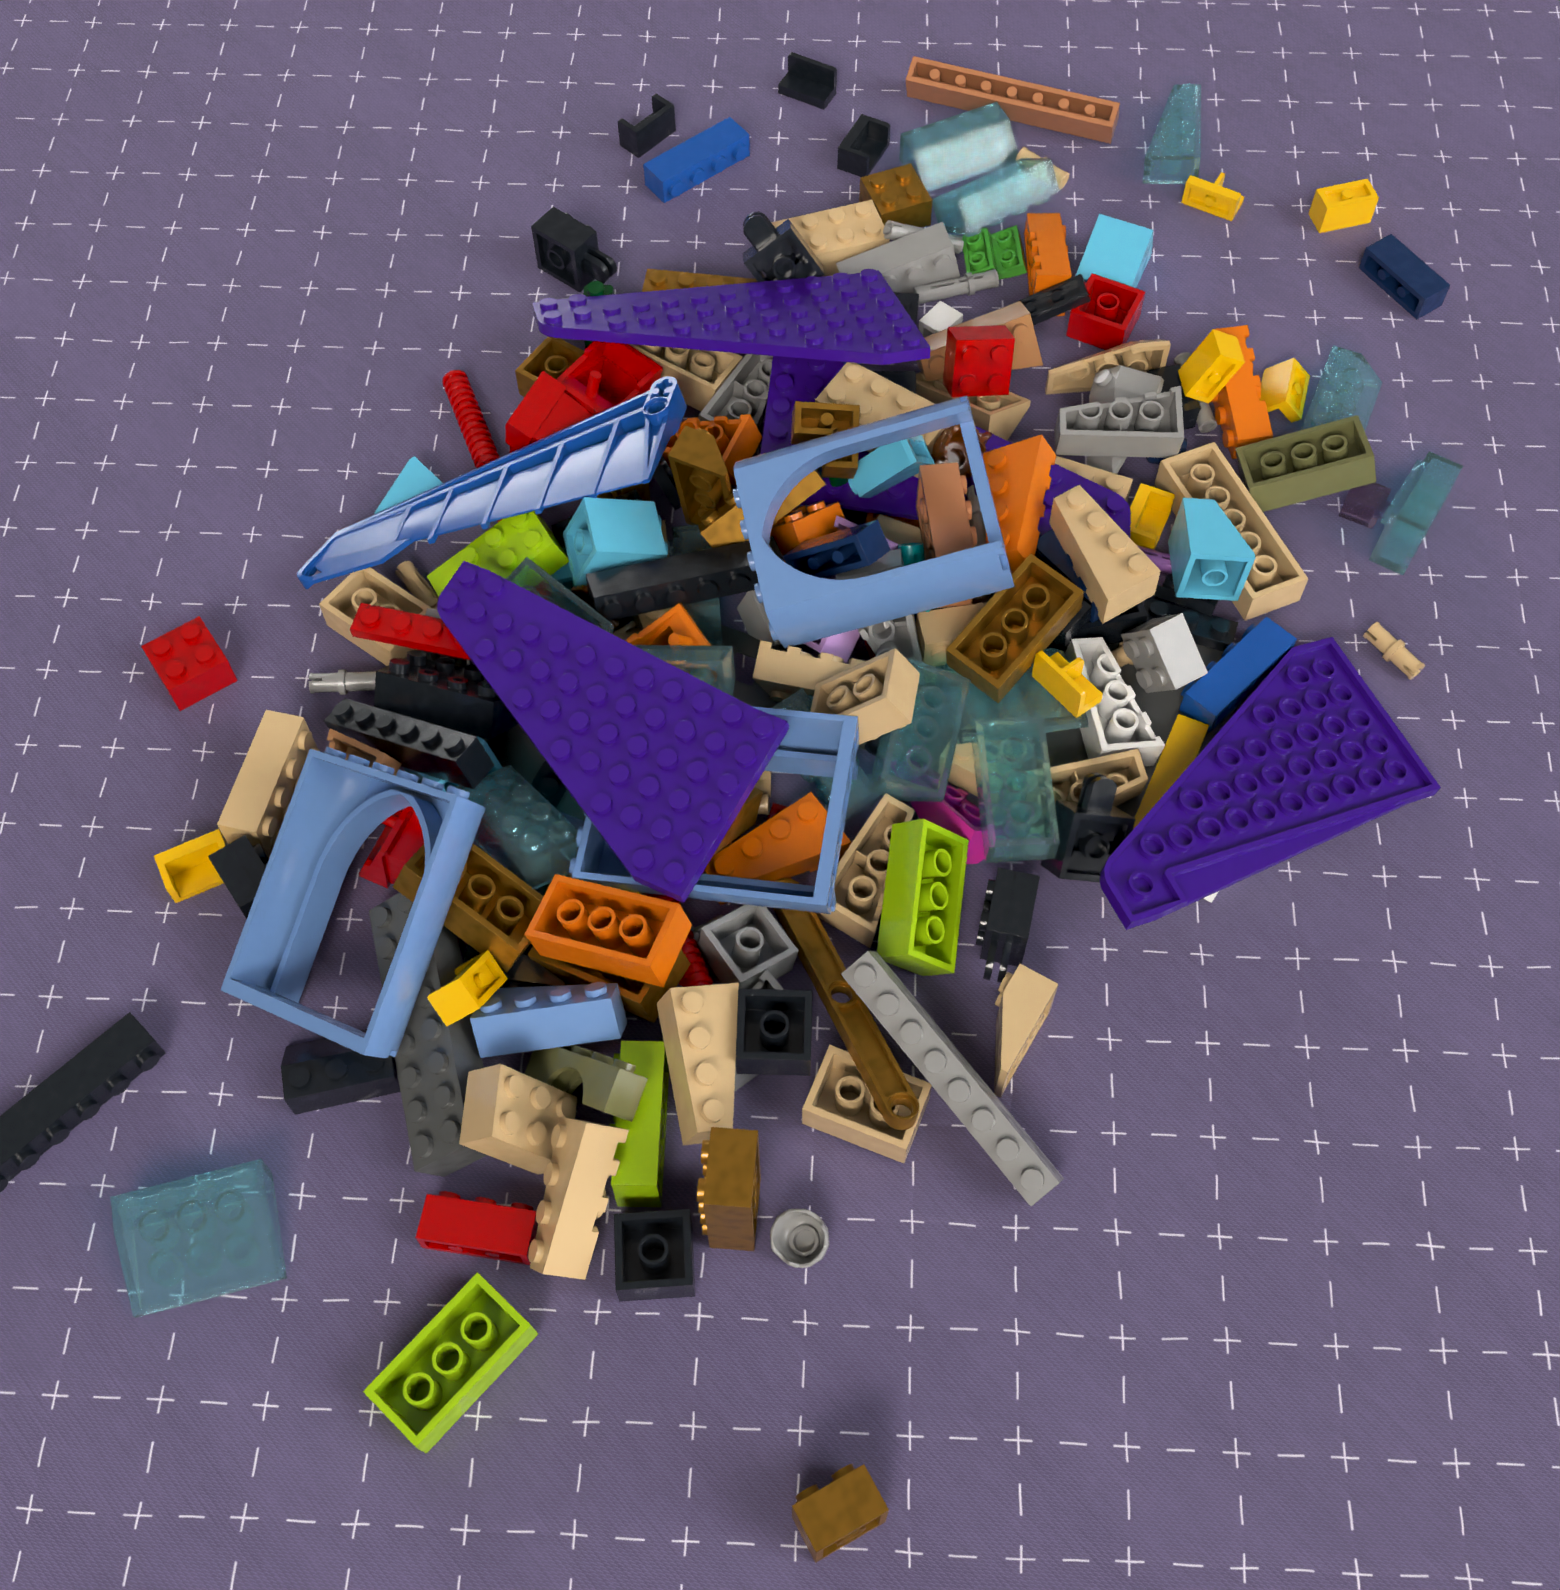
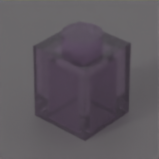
M1377 483L1350 489L1339 516L1374 529L1378 518L1385 520L1392 503L1386 501L1391 489Z

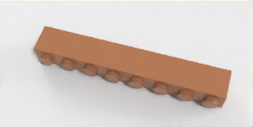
M916 56L912 58L905 80L907 97L1109 144L1112 142L1119 118L1120 103Z

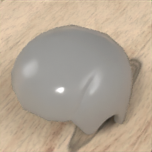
M788 1209L776 1217L770 1229L772 1251L789 1266L794 1268L812 1267L824 1258L830 1245L828 1227L817 1214L810 1210Z

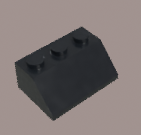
M327 1038L289 1045L285 1048L281 1063L284 1100L295 1115L400 1092L396 1063L393 1056L389 1055L388 1058L362 1055Z

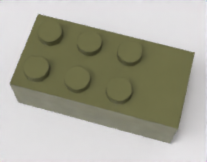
M1358 415L1235 448L1241 481L1262 512L1376 482L1374 453Z

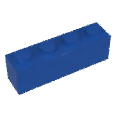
M731 117L724 119L644 163L645 186L663 203H666L750 156L749 133Z
M1267 616L1258 625L1251 624L1242 635L1240 642L1237 644L1232 642L1225 649L1222 658L1217 663L1212 661L1207 665L1208 674L1202 676L1197 682L1192 681L1185 686L1181 693L1183 700L1179 710L1189 718L1208 724L1207 732L1210 733L1263 682L1290 649L1294 647L1297 638Z

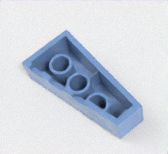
M605 982L584 985L499 988L470 1017L480 1058L620 1039L627 1025L618 983L606 984Z

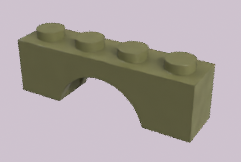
M577 1045L533 1051L524 1073L571 1095L583 1083L582 1104L631 1122L648 1078L634 1073L635 1065Z

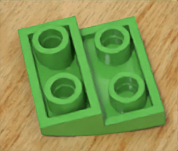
M1017 225L990 234L986 227L962 236L967 273L976 274L996 269L999 280L1027 273L1021 235Z

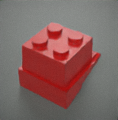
M593 341L584 350V354L556 380L567 387L565 390L566 394L594 416L649 391L651 385L660 379L663 367L629 344Z
M542 371L505 424V443L510 446V453L583 421L593 416V414L565 393L567 389L565 385L545 371Z
M412 806L396 812L381 823L386 826L358 873L359 877L387 889L390 884L395 883L403 866L424 844L422 829Z

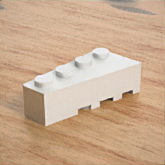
M1103 637L1071 639L1063 657L1069 663L1081 657L1084 660L1082 675L1103 693L1100 703L1077 718L1088 759L1139 749L1144 766H1154L1165 744L1161 737H1156L1150 725L1152 722L1147 713L1140 710L1134 699L1136 694L1131 685L1127 686L1120 675L1122 670Z

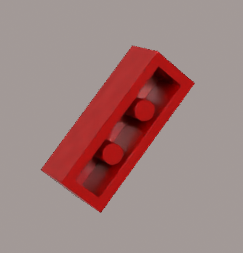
M440 1191L438 1195H426L415 1238L420 1246L425 1249L530 1265L531 1262L528 1258L529 1247L532 1240L536 1239L538 1229L536 1211L533 1210L532 1206L524 1203H512L511 1207L497 1205L495 1200L486 1197H476L475 1201L461 1199V1196L456 1193Z

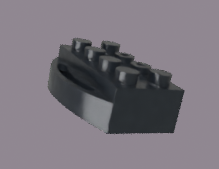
M410 650L407 652V657L390 659L388 666L376 671L374 707L488 740L494 739L518 724L475 665H467L463 669L455 667L456 661L454 659L442 657L432 661L427 659L426 652Z

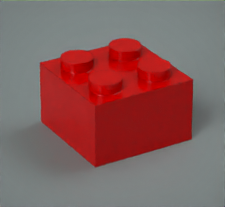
M1091 273L1086 283L1091 301L1071 310L1066 336L1107 350L1127 342L1140 317L1146 291Z
M1005 325L948 327L943 385L951 397L1009 395L1015 338Z
M200 616L141 646L179 711L238 681L227 658Z

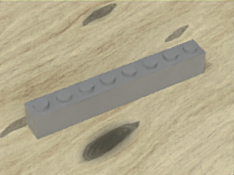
M867 951L841 974L1030 1206H1033L1064 1180V1177L878 952Z

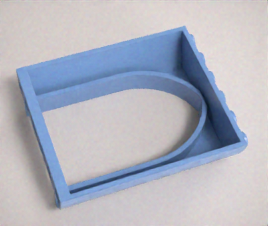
M967 395L739 460L734 464L733 471L737 488L733 489V496L737 508H742L744 520H740V527L744 539H749L751 551L747 552V558L751 570L756 571L759 583L754 584L756 597L759 603L763 602L773 641L779 640L784 648L1015 587ZM960 424L989 543L870 576L845 580L825 579L805 574L785 563L774 553L769 545L777 512L791 490L808 474L833 460Z
M754 707L786 720L789 725L788 732L764 771L833 777L815 886L702 874L688 898L831 914V912H835L837 904L834 886L852 780H857L858 766L856 763V754L859 747L858 716ZM586 816L584 826H580L577 832L576 842L579 848L577 857L572 858L570 861L569 877L629 892L665 895L636 882Z
M326 747L323 753L310 748L223 981L221 991L362 1055L388 1058L389 1055L396 1057L486 808L468 800L470 793L448 786L446 792L442 791L444 784L424 777L420 784L417 783L419 776L399 769L395 776L393 775L394 768L377 762H373L372 768H370V761L350 754L348 760H345L347 754L339 750ZM412 806L418 817L424 839V874L365 1033L301 1005L299 1001L342 883L356 853L368 836L383 821L396 812Z

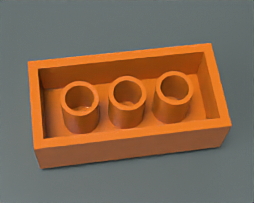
M555 874L524 935L541 956L664 987L692 924L679 903Z

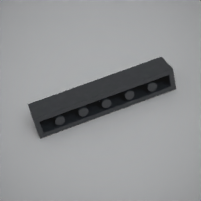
M770 536V547L784 561L774 537ZM745 541L585 574L588 599L597 623L672 608L679 603L686 605L755 590L754 584L759 582L757 573L751 570L747 558V552L751 551L750 542Z
M346 698L338 703L324 720L329 729L331 728L386 753L400 762L401 767L473 790L494 767V763L476 736Z
M131 1012L0 1116V1192L22 1170H27L35 1165L39 1157L49 1148L63 1142L69 1136L70 1131L77 1125L96 1115L100 1107L110 1098L124 1092L132 1080L142 1072L152 1069L158 1063L159 1058L165 1054V1051Z

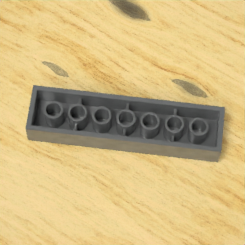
M400 892L369 910L382 987L413 904L412 901ZM444 925L396 1057H394L414 1171L442 1177L487 1156L459 1144L468 1072L484 1068L470 1022V1017L473 1013L446 1027L427 998L431 992L451 982L457 976L454 972L455 969L463 964L458 937Z

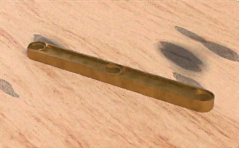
M782 878L775 881L799 884L797 881L789 878ZM773 908L786 934L799 950L798 956L884 1120L890 1127L897 1130H907L913 1127L919 1112V1102L867 1006L841 975L846 968L815 912ZM844 993L850 998V1001L840 1003L835 1001L832 995ZM904 1105L909 1108L911 1115L906 1117L898 1116L892 1111V1107Z

